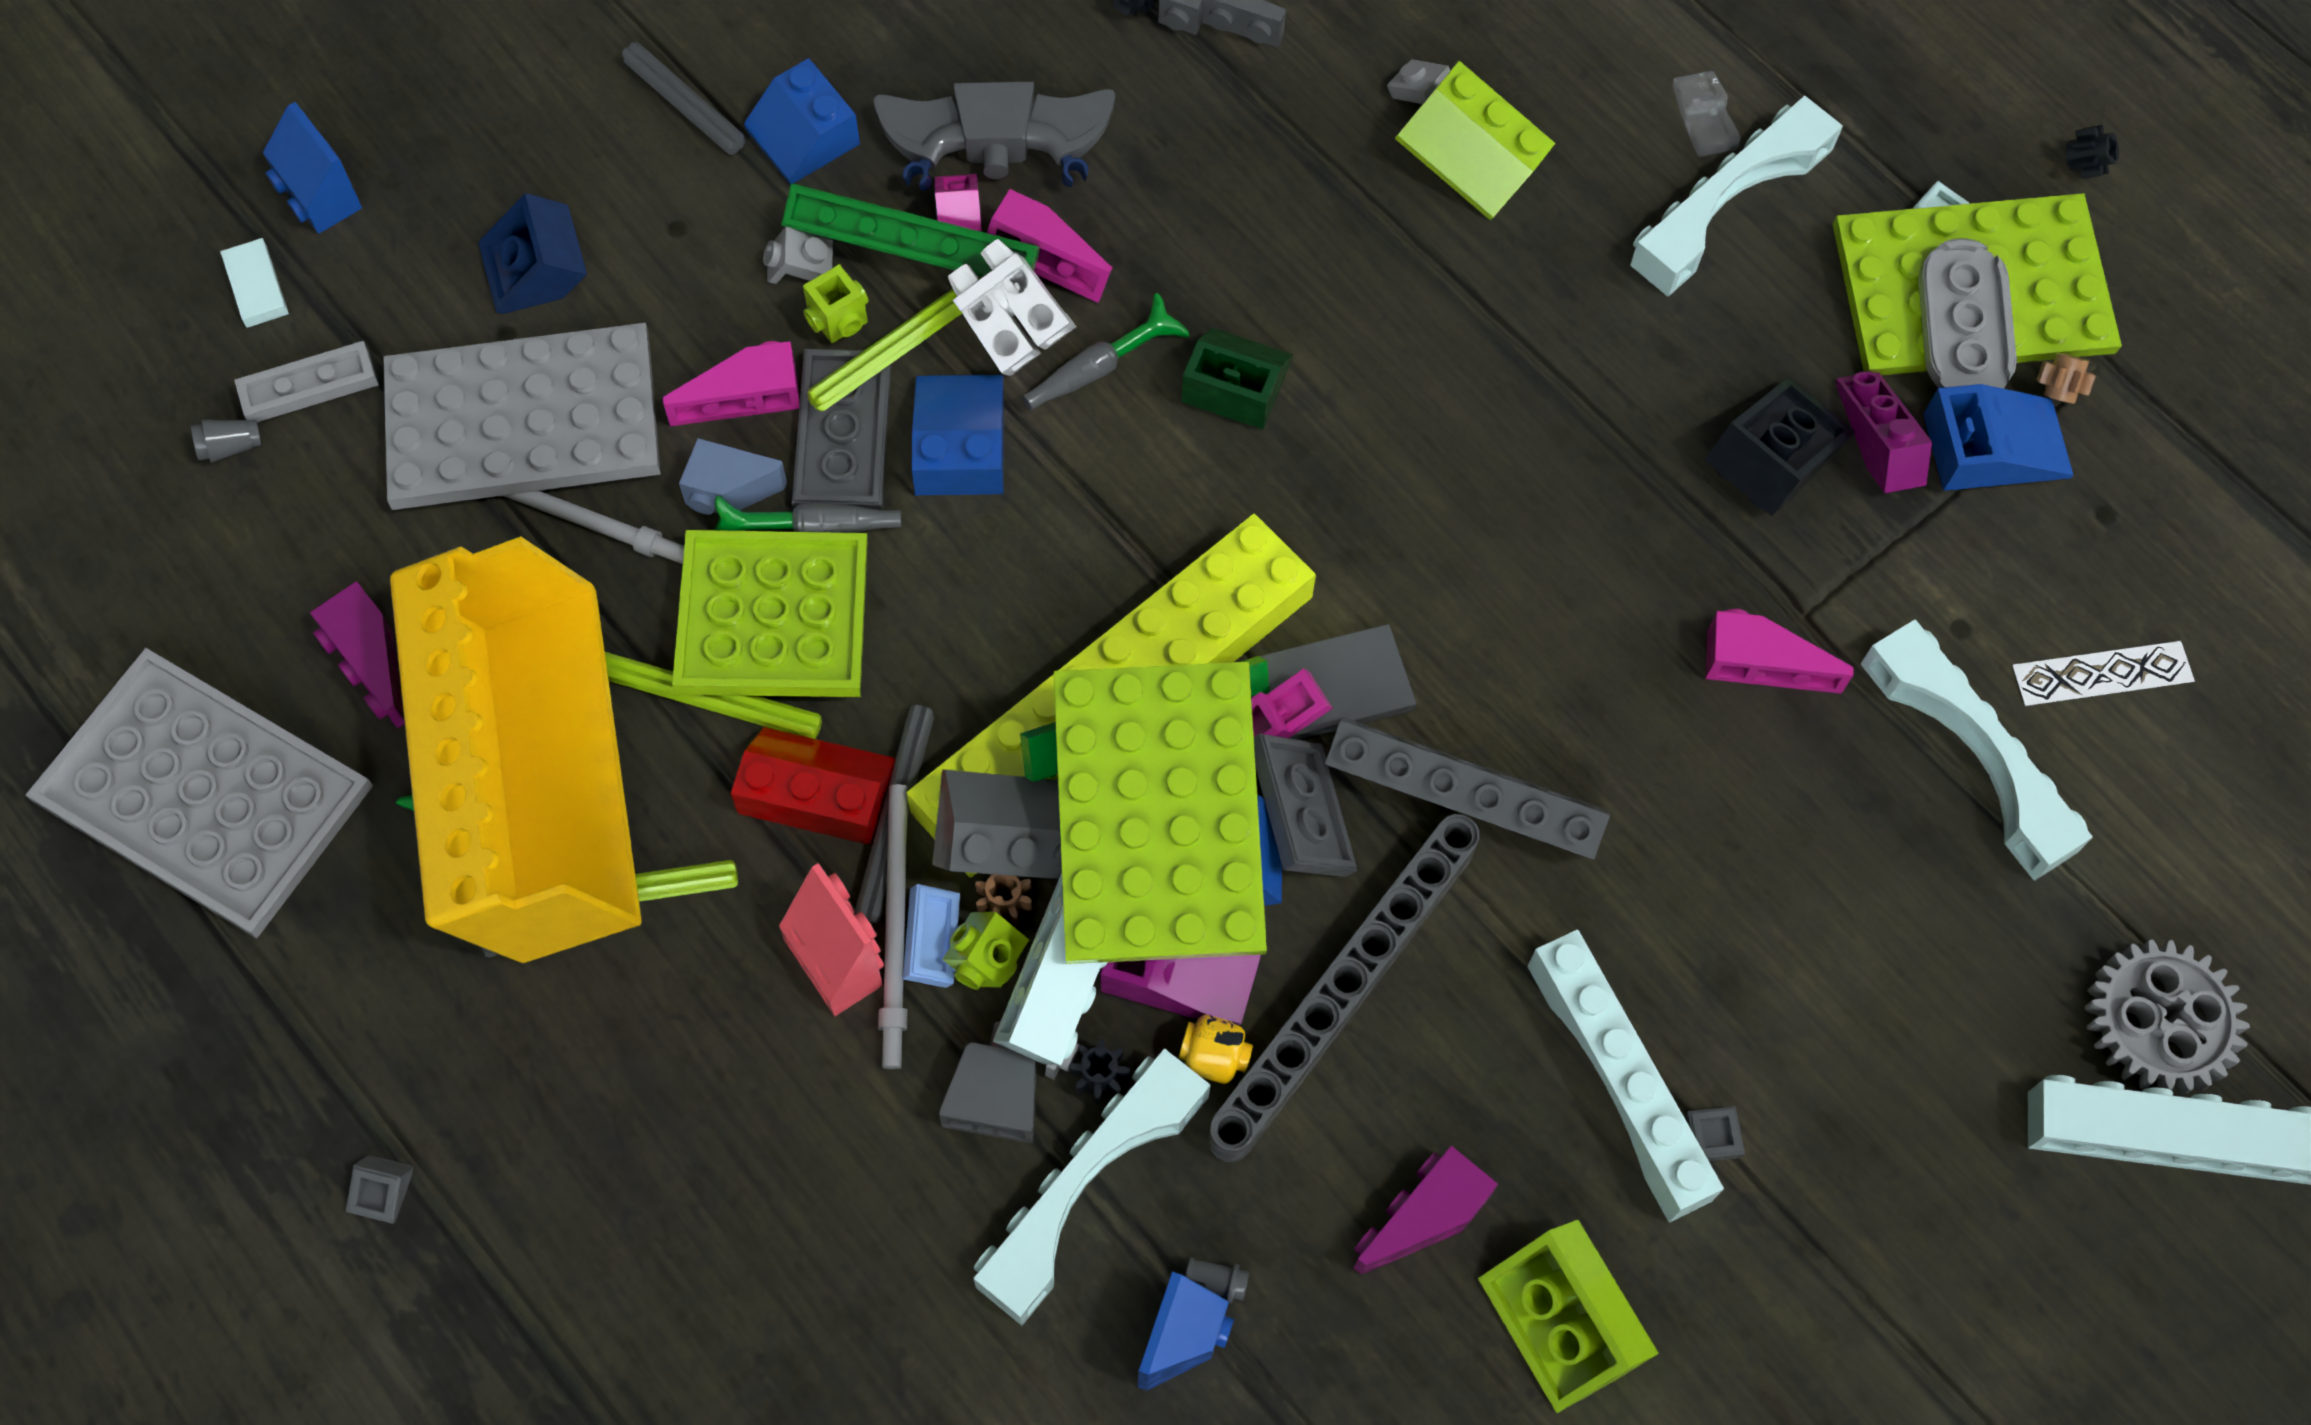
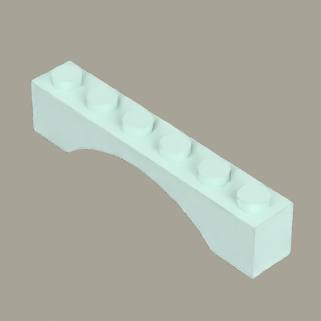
M1806 96L1801 98L1792 107L1785 105L1776 114L1771 126L1765 131L1761 128L1755 131L1738 155L1732 152L1722 161L1714 176L1710 179L1703 177L1691 190L1689 197L1682 204L1679 201L1674 202L1666 210L1661 222L1654 228L1647 226L1641 231L1633 243L1636 249L1630 266L1667 297L1670 296L1697 271L1705 249L1706 228L1712 217L1728 200L1742 190L1765 180L1782 176L1807 174L1833 150L1843 125Z
M1915 619L1872 645L1861 662V666L1889 700L1909 705L1941 722L1962 739L1984 766L1999 797L2004 820V844L2034 881L2077 854L2093 838L2087 830V825L2082 816L2067 806L2058 795L2054 782L2036 768L2027 757L2023 744L2017 738L2011 737L1998 721L1997 714L1992 706L1982 701L1968 683L1965 673L1958 666L1952 665L1940 650L1937 639L1931 632L1924 630Z
M1575 930L1535 949L1527 967L1549 1007L1575 1036L1603 1080L1628 1131L1644 1178L1668 1222L1670 1223L1712 1202L1723 1191L1724 1187L1579 930Z
M1165 1048L1156 1059L1148 1056L1141 1063L1132 1077L1136 1083L1125 1097L1118 1093L1111 1099L1101 1114L1105 1121L1094 1134L1089 1130L1082 1134L1070 1151V1154L1074 1157L1062 1172L1055 1168L1046 1177L1038 1190L1042 1194L1041 1198L1031 1210L1025 1206L1021 1208L1006 1228V1231L1010 1233L1007 1239L998 1249L993 1245L990 1246L975 1264L974 1270L978 1272L974 1277L976 1288L1021 1326L1054 1287V1262L1060 1233L1071 1207L1086 1185L1106 1165L1130 1149L1155 1139L1178 1135L1209 1098L1210 1084Z

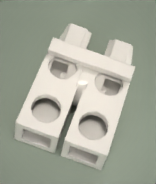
M997 239L980 253L992 269L991 272L979 280L972 268L965 264L951 273L948 279L955 294L958 296L953 300L954 303L962 311L964 317L1001 373L1011 376L1041 354L1036 345L1046 350L1077 326L1052 297L1025 258L1017 253L1014 254L1002 241ZM1016 315V317L1019 319V321L1021 322V324L1024 326V328L1026 329V331L1028 332V334L1031 336V338L1033 339V341L1026 335V333L1024 332V330L1021 328V326L1019 325V323L1016 321V319H1015L1013 316Z

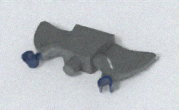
M1034 82L954 83L955 103L952 96L931 101H915L889 95H877L874 98L875 112L884 134L903 156L912 161L906 165L903 171V177L907 186L910 185L913 176L923 174L919 183L921 191H926L931 186L932 180L928 172L929 169H934L943 156L961 150L965 151L966 160L971 164L983 163L984 175L991 179L1006 177L1009 173V163L1025 161L1029 148L1048 153L1058 166H1063L1061 179L1066 187H1072L1073 179L1068 173L1072 170L1078 171L1083 181H1086L1089 169L1086 162L1080 159V157L1086 154L1105 132L1115 106V93L1111 89L1070 98L1037 94L1034 101Z

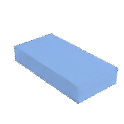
M920 884L910 888L903 968L904 980L944 988L953 984L954 969L942 959L951 946L949 941L953 932L958 928L960 893Z

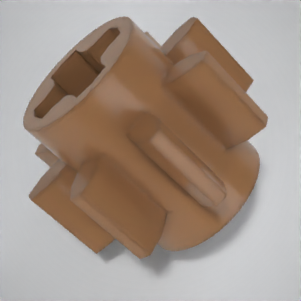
M2058 352L2053 363L2043 361L2037 377L2039 383L2046 384L2043 395L2073 404L2076 403L2079 393L2089 396L2096 377L2093 373L2086 372L2090 361Z
M990 874L986 883L976 881V892L985 896L976 902L978 912H986L988 910L989 912H997L1005 920H1011L1014 925H1017L1018 914L1021 909L1032 910L1033 908L1032 900L1023 895L1032 889L1030 879L1019 881L1016 876ZM1004 890L1007 896H1012V899L1004 901L1001 896H996V893Z

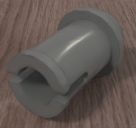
M1190 1257L1186 1277L1219 1296L1228 1297L1227 1301L1232 1304L1234 1299L1244 1300L1249 1271L1240 1269L1241 1264L1237 1263L1232 1268Z

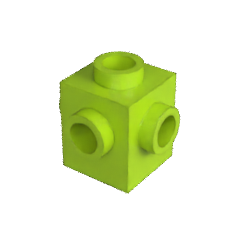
M840 264L803 285L807 308L803 310L804 316L810 327L816 333L822 331L831 344L842 337H850L856 334L864 324L868 323L865 304L869 302L868 297L860 283L856 280L852 281Z
M971 912L965 923L961 924L953 932L949 941L951 946L942 960L956 970L954 973L955 978L971 989L978 990L980 987L1001 988L1017 969L1016 961L1029 939L997 912Z

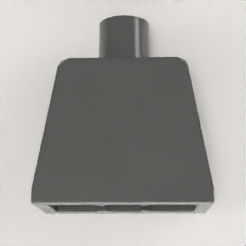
M995 1022L989 1045L973 1042L966 1045L940 1109L941 1125L944 1128L1033 1144L1035 1134L1036 1060L993 1042L1000 1022Z

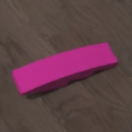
M1303 668L1267 695L1259 692L1251 698L1253 736L1266 734L1290 738L1333 709L1310 671Z

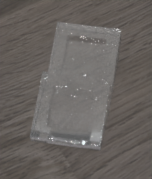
M1708 71L1674 78L1673 85L1680 112L1698 156L1737 150L1741 136L1726 111L1728 96L1715 72Z

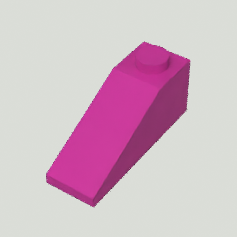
M1009 189L991 218L987 233L1040 247L1034 270L1036 275L1099 303L1112 267L1048 206Z
M767 341L759 346L746 347L664 396L663 403L670 426L800 409L796 365L791 342Z
M1741 609L1716 611L1708 627L1706 679L1842 694L1853 677L1852 666L1764 616L1751 615Z

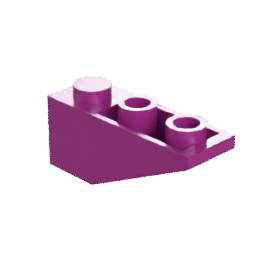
M1864 371L1852 376L1837 378L1836 387L1851 428L1855 431L1854 436L1865 466L1884 494L1926 486L1932 441L1879 372Z
M356 581L310 612L319 626L312 633L328 654L335 650L338 651L344 661L338 664V667L353 687L362 682L369 691V694L364 696L363 699L376 717L380 720L387 715L398 729L405 724L394 634L383 614Z
M1450 1146L1442 1157L1434 1152L1416 1174L1422 1179V1182L1412 1194L1403 1189L1385 1211L1392 1218L1379 1232L1374 1227H1371L1357 1244L1354 1250L1360 1254V1257L1357 1259L1353 1269L1362 1275L1461 1233L1491 1197L1498 1183L1453 1146Z

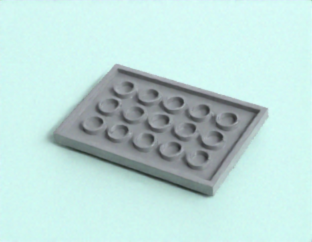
M646 323L384 356L387 501L392 510L661 474L650 342Z
M145 648L31 787L26 796L33 803L257 939L373 785L366 777Z

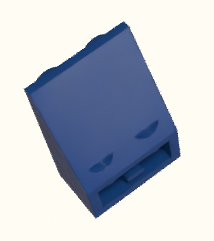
M1984 384L1944 387L1937 389L1923 414L1928 435L1932 441V450L1943 491L2070 479L2073 477V471L2053 401L2050 398Z

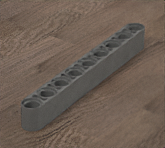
M1453 814L1440 822L1215 1114L1210 1125L1209 1146L1211 1152L1218 1159L1224 1162H1236L1242 1160L1251 1151L1468 866L1477 847L1480 832L1477 824L1470 817L1462 814ZM1451 835L1458 836L1465 841L1467 846L1461 849L1453 848L1446 843L1445 837ZM1423 870L1432 871L1439 877L1440 882L1427 884L1418 877L1417 873ZM1397 905L1407 907L1412 912L1413 917L1408 920H1400L1392 915L1390 908ZM1368 941H1376L1385 948L1386 953L1381 956H1371L1363 950L1362 945ZM1341 977H1348L1355 981L1359 989L1352 993H1344L1337 989L1334 981ZM1311 1014H1321L1329 1020L1331 1026L1324 1030H1315L1307 1024L1305 1018ZM1286 1050L1293 1051L1301 1057L1302 1063L1298 1067L1287 1068L1279 1063L1276 1056ZM1264 1088L1272 1094L1274 1101L1266 1106H1257L1249 1100L1247 1094L1252 1089ZM1228 1125L1235 1126L1243 1132L1245 1138L1238 1144H1227L1219 1138L1218 1131Z

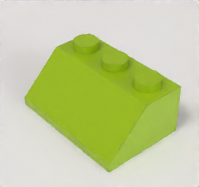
M1460 61L1439 83L1395 137L1401 145L1489 220L1500 211L1555 145V142Z
M1579 1220L1547 1231L1478 1278L1556 1413L1565 1410L1621 1378L1659 1354Z

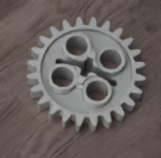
M2152 939L2147 941L2141 947V950L2135 944H2131L2123 951V955L2118 952L2107 961L2109 966L2104 965L2096 972L2095 976L2099 981L2093 983L2087 992L2097 999L2089 1002L2085 1006V1011L2098 1015V1018L2087 1025V1030L2102 1033L2103 1037L2094 1044L2095 1049L2109 1047L2112 1051V1054L2106 1061L2108 1066L2119 1061L2125 1065L2121 1075L2122 1079L2125 1080L2136 1073L2140 1075L2139 1086L2142 1090L2149 1087L2154 1081H2157L2158 1088L2172 1090L2175 1085L2180 1096H2184L2193 1090V1086L2197 1090L2203 1091L2212 1085L2211 1080L2217 1083L2228 1075L2226 1069H2231L2240 1061L2235 1053L2247 1047V1042L2237 1035L2249 1029L2250 1024L2236 1019V1015L2247 1009V1005L2232 1002L2231 996L2240 988L2238 985L2226 987L2221 981L2228 971L2226 969L2218 970L2215 973L2208 969L2212 959L2210 955H2207L2199 962L2194 960V948L2191 945L2180 954H2177L2173 940L2166 942L2160 948V951ZM2151 977H2155L2163 983L2165 992H2161L2153 986ZM2130 990H2133L2135 997L2131 995ZM2193 1006L2200 1008L2205 1013L2207 1022L2200 1020L2195 1015ZM2126 1012L2135 1015L2139 1019L2141 1029L2134 1027L2128 1021ZM2168 1041L2176 1044L2181 1049L2183 1058L2175 1056L2170 1051Z

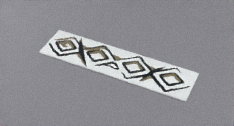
M2181 641L2013 665L2025 706L2195 682Z

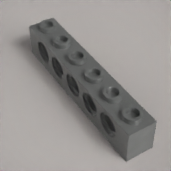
M1348 718L1340 720L1325 765L1593 860L1597 854L1610 817V812L1607 809Z

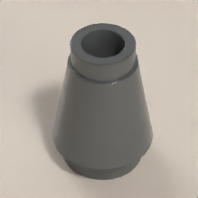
M201 419L202 424L191 425L198 461L210 459V463L253 449V447L262 446L256 420Z

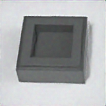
M1736 1106L1688 1111L1684 1115L1687 1124L1708 1161L1742 1158L1745 1155Z

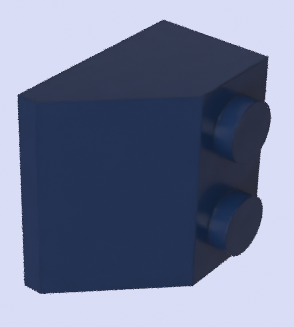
M524 193L478 242L497 313L505 314L563 299L587 275L567 204Z

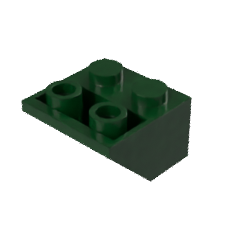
M1210 328L1198 339L1183 374L1182 402L1264 429L1292 361L1293 354Z

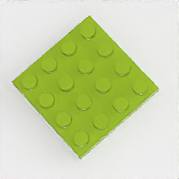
M686 530L672 682L674 695L861 697L867 533Z

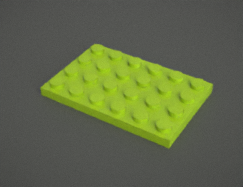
M2084 193L1838 215L1832 223L1863 371L1879 372L1881 376L1927 371L1919 295V272L1923 262L1939 245L1945 241L1960 238L1975 240L1989 247L1987 251L1992 253L1994 257L1998 255L2006 266L2010 286L2016 363L2053 360L2057 352L2075 357L2116 354L2122 347Z
M1249 662L1054 671L1066 964L1266 954Z

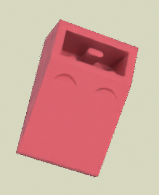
M817 863L810 869L782 919L779 928L785 943L835 1017L883 986L879 970L884 967V963L878 954L881 951L874 939L877 937L868 919L861 911L853 915L855 912L848 901L850 895L836 873L827 876L819 863Z

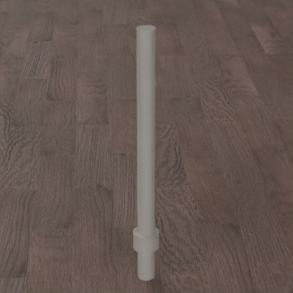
M541 491L502 495L633 545L634 551L649 557H654L657 554L683 564L684 546L662 538L661 532L649 527L642 526L639 529Z
M900 784L889 786L884 1006L878 1012V1030L883 1031L882 1068L884 1069L901 1068L902 1031L907 1030L908 1010L903 1008L908 803L906 792L908 791V786Z

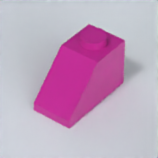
M977 174L935 177L938 221L982 232Z

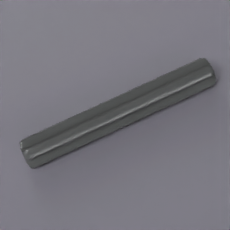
M632 42L629 47L624 48L622 52L624 63L725 152L735 155L740 149H743L746 143L744 134L640 43Z

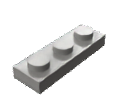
M364 341L234 380L246 420H256L257 422L379 385L369 350Z

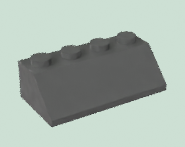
M942 769L932 865L957 872L1059 879L1062 873L1058 780L1044 778L1032 782L1024 776Z

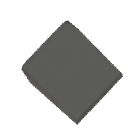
M371 1155L364 1157L353 1166L346 1212L392 1224L396 1222L412 1177L413 1166Z

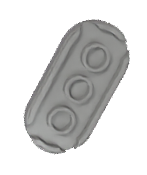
M1960 238L1945 241L1930 253L1920 268L1918 282L1926 368L1930 378L1938 388L1984 384L2004 389L2015 372L2017 362L2008 272L2004 262L1998 255L1994 257L1992 253L1987 251L1989 247L1971 239Z

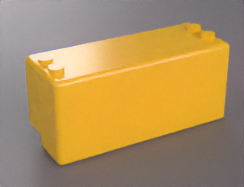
M521 536L475 554L460 546L394 571L390 576L426 923L432 928L520 963L533 961L640 926L641 913L598 600L592 583Z

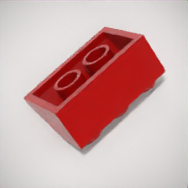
M764 727L744 751L730 794L738 814L872 846L896 758Z

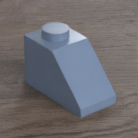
M698 438L679 485L685 504L696 512L709 515L713 512L718 513L714 503L717 495L723 497L734 508L741 510L783 491L786 487L787 479L783 463L780 460Z

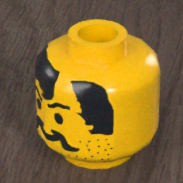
M1202 1015L1197 1019L1196 1024L1188 1022L1178 1059L1184 1060L1185 1065L1200 1077L1221 1084H1227L1234 1078L1236 1071L1246 1072L1253 1044L1244 1042L1245 1029L1241 1024L1211 1015Z

